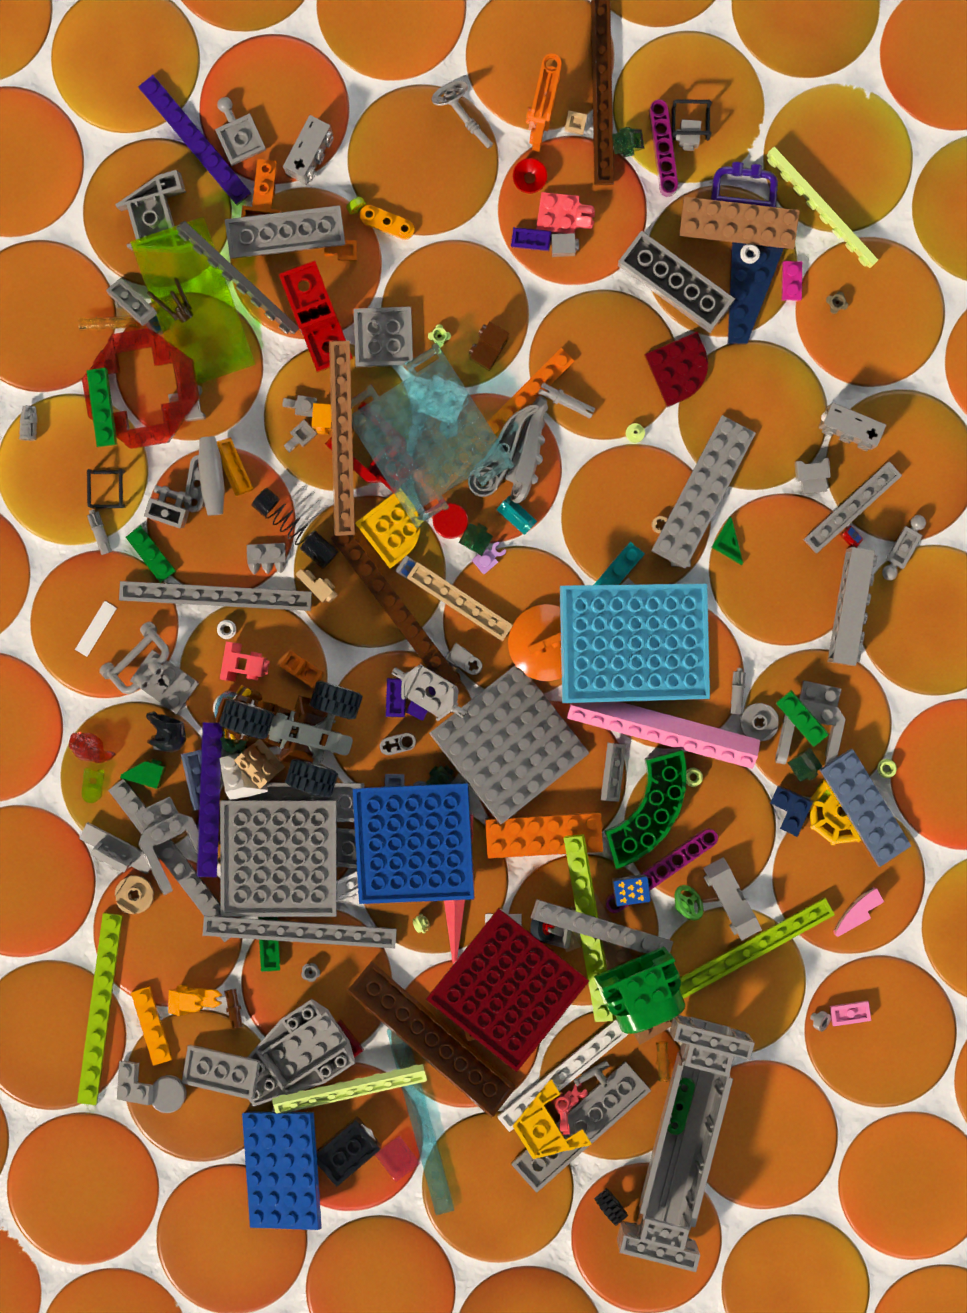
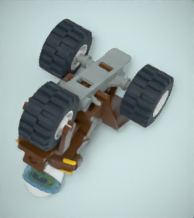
M319 681L316 682L311 698L298 695L294 708L295 711H292L277 704L261 701L262 695L259 692L241 685L236 693L225 691L219 695L214 701L213 712L216 718L215 721L225 728V738L246 741L251 736L264 739L271 745L281 747L278 760L291 763L285 780L287 785L310 794L331 797L338 773L333 769L320 765L321 761L324 760L322 758L324 750L348 755L353 742L352 737L331 730L333 723L336 722L334 718L336 715L347 719H356L363 696L358 692Z

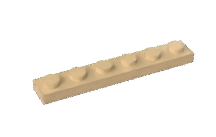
M418 562L407 576V579L501 641L504 640L513 626Z

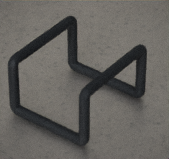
M674 100L672 105V140H675L676 135H706V140L709 141L712 134L710 132V107L712 101ZM676 104H707L706 131H675Z
M121 468L119 470L88 469V507L93 509L126 508V505L123 504V474L126 471ZM91 474H119V504H91Z

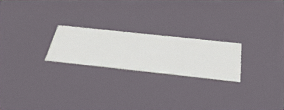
M104 601L75 648L76 651L86 657L89 655L117 609L116 607Z

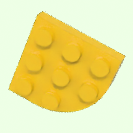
M402 489L396 494L393 493L355 523L390 569L411 553L420 535L418 512Z

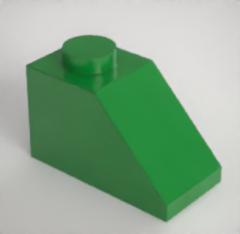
M151 758V761H145L122 773L120 778L158 789L160 788L166 766L162 765V761Z

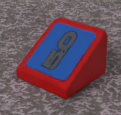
M849 526L840 534L850 547L857 548L863 540L852 526Z

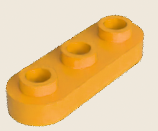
M366 205L360 211V219L367 226L402 240H408L414 235V225L407 219L372 205ZM372 212L373 216L368 218L366 217V213ZM389 219L391 222L389 225H385L383 221ZM403 226H407L408 231L403 232L401 228Z

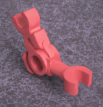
M581 1083L579 1086L574 1085L572 1092L569 1090L564 1096L560 1092L559 1096L551 1100V1104L555 1105V1109L560 1115V1131H562V1135L570 1134L568 1114H570L571 1108L580 1102L579 1098H585L588 1095L586 1089L578 1092L582 1087Z

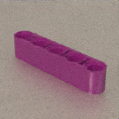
M655 100L651 104L649 116L659 190L663 196L670 197L675 194L678 188V179L668 106L663 100ZM661 107L664 112L656 114L653 109ZM664 126L666 132L659 133L657 132L656 127ZM663 144L666 145L669 150L667 152H661L658 147ZM664 163L669 164L671 170L668 172L663 171L661 165ZM670 182L674 189L666 190L664 184Z

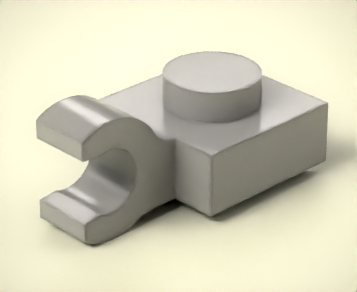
M298 395L297 401L283 398L282 406L295 409V415L312 418L313 403L317 402V398Z
M303 420L290 432L293 438L284 447L290 453L298 444L304 447L317 433Z

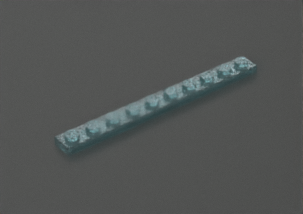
M387 1029L396 1068L404 1069L416 1065L412 1048L393 1031ZM421 1082L403 1086L402 1090L435 1214L440 1215L454 1211L452 1197Z

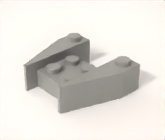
M177 170L156 176L116 204L120 211L128 210L136 238V242L127 244V248L130 250L165 253H186L194 250V245L189 240H183L178 235L179 231L175 230L167 201L169 197L186 193L182 176Z

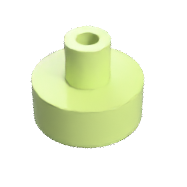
M634 423L628 426L625 435L631 443H639L645 436V430L640 424Z

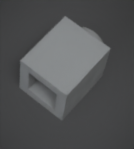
M575 233L552 234V257L575 256L576 250H579V239H575Z

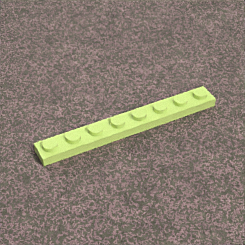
M773 147L767 154L769 164L774 168L777 167L781 171L780 175L782 178L794 185V191L799 196L803 195L805 197L807 205L812 210L816 209L820 214V219L833 228L832 232L835 236L842 238L846 242L845 246L847 249L859 256L858 260L865 267L871 268L878 261L875 255L785 157Z
M423 1064L413 1065L382 1074L377 1073L364 1078H355L351 1081L337 1082L329 1086H319L311 1090L280 1095L279 1097L272 1098L276 1114L287 1113L425 1082L427 1077Z

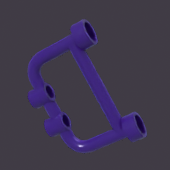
M733 162L732 167H721L715 172L711 200L776 207L778 180L772 172L762 170V165L752 164L751 169L743 168L744 164L741 162ZM724 174H731L732 176H750L755 179L766 178L770 181L769 201L719 196L721 177Z

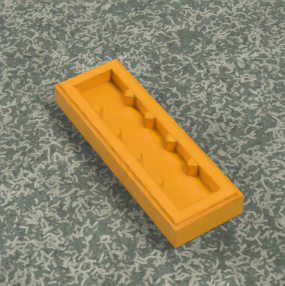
M231 437L217 441L222 466L235 496L253 491L254 489Z

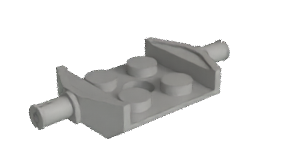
M421 664L406 673L397 667L393 669L392 675L402 681L401 698L403 700L408 698L437 716V721L444 718L450 712H454L462 718L466 716L467 711L458 706L459 691L458 687ZM429 686L435 689V696L429 693Z

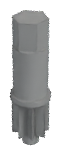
M94 509L89 510L90 514L87 517L101 555L112 552L99 512H95Z
M737 668V672L733 671L731 714H741L746 676L743 668Z

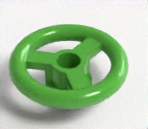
M688 885L677 887L674 894L676 910L689 920H699L704 912L703 902L699 894ZM687 891L691 894V896L685 897L681 894V892ZM695 900H696L697 905H698V912H697V914L695 913V910H694V902H695Z

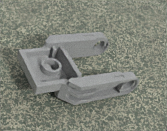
M803 680L799 695L800 701L820 724L831 725L825 752V765H827L838 756L846 720L839 708H837L841 689ZM786 715L784 716L775 757V763L784 765L787 762L795 727Z
M171 797L165 798L135 813L143 829L138 844L163 895L172 892L173 889L155 854L153 846L159 845L186 831L196 853L198 852V829L192 817L178 813Z

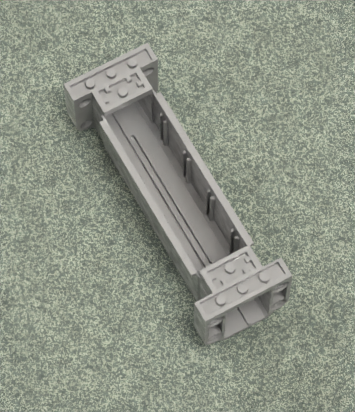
M678 1015L672 1020L670 1034L674 1041L681 1042L682 1044L677 1053L639 1202L640 1208L636 1223L621 1222L617 1243L620 1253L696 1272L700 1252L696 1241L689 1238L688 1234L691 1227L696 1226L733 1081V1078H730L733 1058L736 1056L750 1060L755 1043L746 1032L721 1024ZM683 1077H688L695 1083V1092L686 1128L681 1134L673 1135L667 1131L668 1125L671 1123L672 1109L678 1087L681 1085L680 1080ZM683 1084L682 1090L687 1091V1085ZM678 1103L677 1108L679 1110H682L683 1105L681 1103ZM677 1122L672 1123L673 1128H678Z

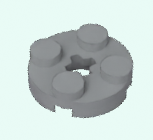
M763 703L752 704L743 711L740 717L741 730L745 736L766 741L776 734L779 718L771 706ZM757 717L759 719H764V721L762 722L764 725L763 727L755 726V719Z

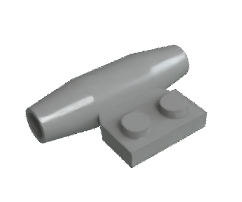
M214 436L202 437L199 441L198 458L202 497L208 516L222 515L225 494L222 459L216 438Z

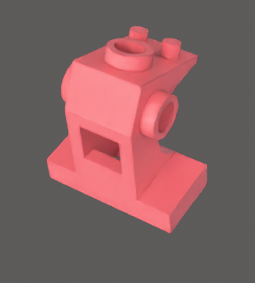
M226 641L220 674L221 680L236 682L237 673L247 674L246 678L258 680V677L268 675L270 661L262 657V653L251 652L250 655L241 654L242 644ZM239 658L247 659L245 670L238 669Z

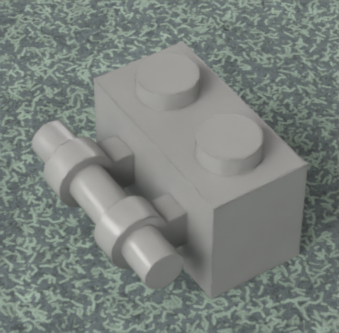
M156 485L154 492L160 494L159 499L149 498L144 517L177 528H184L190 511L182 507L183 502L191 504L193 497L186 495L182 491L170 490L167 486L161 487ZM170 497L172 499H175L176 503L172 504L166 502V498Z

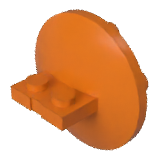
M544 604L531 607L518 616L510 629L508 648L511 659L516 667L530 678L540 681H553L562 678L559 606Z

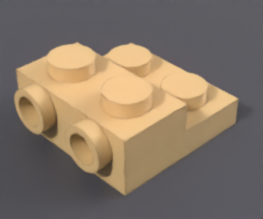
M302 569L295 574L321 602L331 603L338 596L333 590L335 586L327 578L325 580L319 578L315 582L317 578L309 570L304 571Z
M261 739L249 746L234 760L259 789L285 768Z

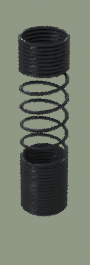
M268 488L261 491L251 506L260 512L261 515L265 516V519L276 514L272 525H277L284 520L280 527V532H284L292 526L287 536L288 539L300 532L295 545L304 542L300 550L316 562L321 569L325 568L336 556L338 550L332 547L315 530L301 542L297 543L308 523L289 537L300 517L282 530L293 510L274 524L277 516L286 504H283L277 511L267 517V514L280 499Z

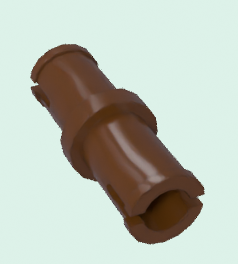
M236 989L224 991L228 1007L226 1012H229L231 1029L243 1027L240 1014L241 1005L238 1003Z

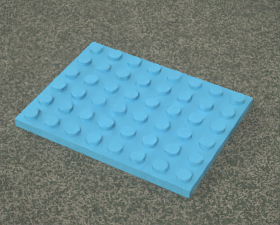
M707 584L560 586L562 703L710 699Z

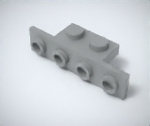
M89 822L86 823L79 839L94 847L90 855L95 857L97 861L109 864L116 871L125 872L131 866L148 874L150 867L142 850Z

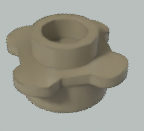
M837 292L836 295L826 298V302L831 308L830 312L836 314L841 309L846 310L848 308L843 292Z

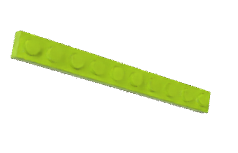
M584 834L565 836L564 843L576 911L598 918ZM580 934L595 1022L614 1021L615 1015L609 1011L603 1002L593 977L607 971L602 940Z
M822 898L680 977L681 987L679 989L683 999L834 916L835 914L826 898Z
M104 912L102 916L77 1103L96 1106L98 1103L123 915Z

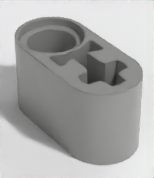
M412 733L387 737L381 741L380 750L385 755L408 751L416 745V738ZM403 737H411L413 740L412 746L405 747L402 744ZM395 738H399L400 750L397 749L398 746L392 747L391 751L384 749L386 741L393 744L396 743Z

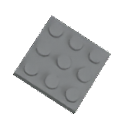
M411 307L354 309L356 367L413 365Z

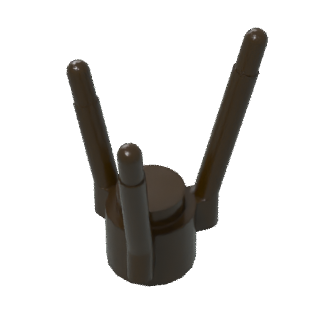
M177 277L174 278V281L184 303L180 302L174 291H170V294L177 303V306L174 308L175 312L152 292L147 291V294L165 309L175 321L179 319L183 323L194 315Z

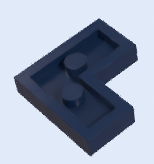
M778 785L770 804L787 811L780 829L798 837L814 801Z

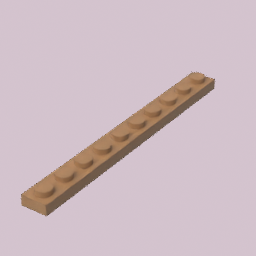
M329 341L334 535H355L350 341Z

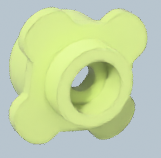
M439 324L436 325L433 332L428 334V338L436 343V347L441 348L443 343L451 338V334L446 332L443 326Z
M419 913V916L413 919L414 928L418 933H426L429 930V921L422 913Z

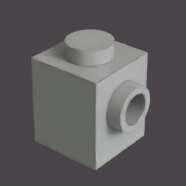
M682 119L680 129L676 131H700L701 121ZM676 135V141H679L678 147H683V150L693 151L694 148L699 146L700 135Z

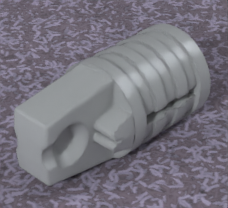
M22 406L19 427L20 440H37V412L35 406Z

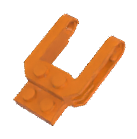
M553 53L547 54L542 60L533 105L528 108L526 123L529 124V130H531L529 144H533L532 150L540 152L544 131L548 132L560 81L562 61L558 55ZM553 59L557 62V67H547L546 62Z

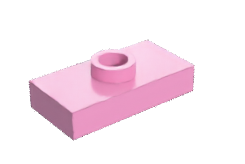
M868 1001L829 1006L833 1026L871 1021Z

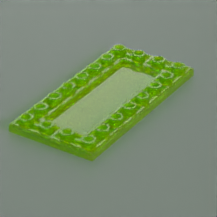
M204 217L186 222L215 249ZM177 226L130 241L147 290L152 292L175 312L174 308L177 306V303L170 294V291H174L180 302L184 303L174 281V278L177 277L187 301L192 307L191 311L194 315L181 323L179 319L175 321L165 309L150 297L153 307L157 312L156 315L182 388L256 365L227 281L222 276V271L218 267L214 268L211 266L204 254L200 255L193 249L194 245L189 240H183L178 235Z

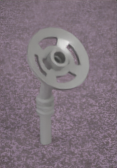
M454 81L439 88L432 96L433 104L438 106L451 105L463 120L465 127L468 128L470 133L475 134L487 149L493 146L491 140L482 132L480 125H477V122H474V119L469 117L458 102L459 98L468 89L466 82Z

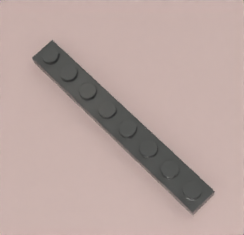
M183 221L176 227L179 231L178 235L183 240H189L194 245L193 249L200 255L204 254L211 266L214 268L218 267L225 279L228 281L232 280L237 285L238 291L252 298L250 301L256 307H261L265 310L264 314L270 320L278 322L280 324L279 328L284 333L295 334L298 331L299 327L190 225Z

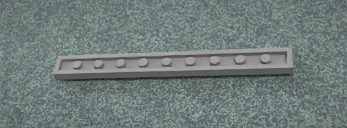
M120 581L119 600L311 611L312 592Z
M122 779L108 791L142 834L143 829L135 813L147 807L128 782ZM169 839L159 845H154L153 849L201 913L207 916H221V904L203 880L197 877L196 871L174 842ZM221 937V939H222L224 942H226L228 939L231 938V937Z
M204 915L202 936L395 949L397 929Z

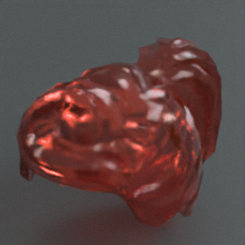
M75 732L70 736L69 748L80 760L101 764L111 760L116 755L114 752L105 751L102 740L95 734Z

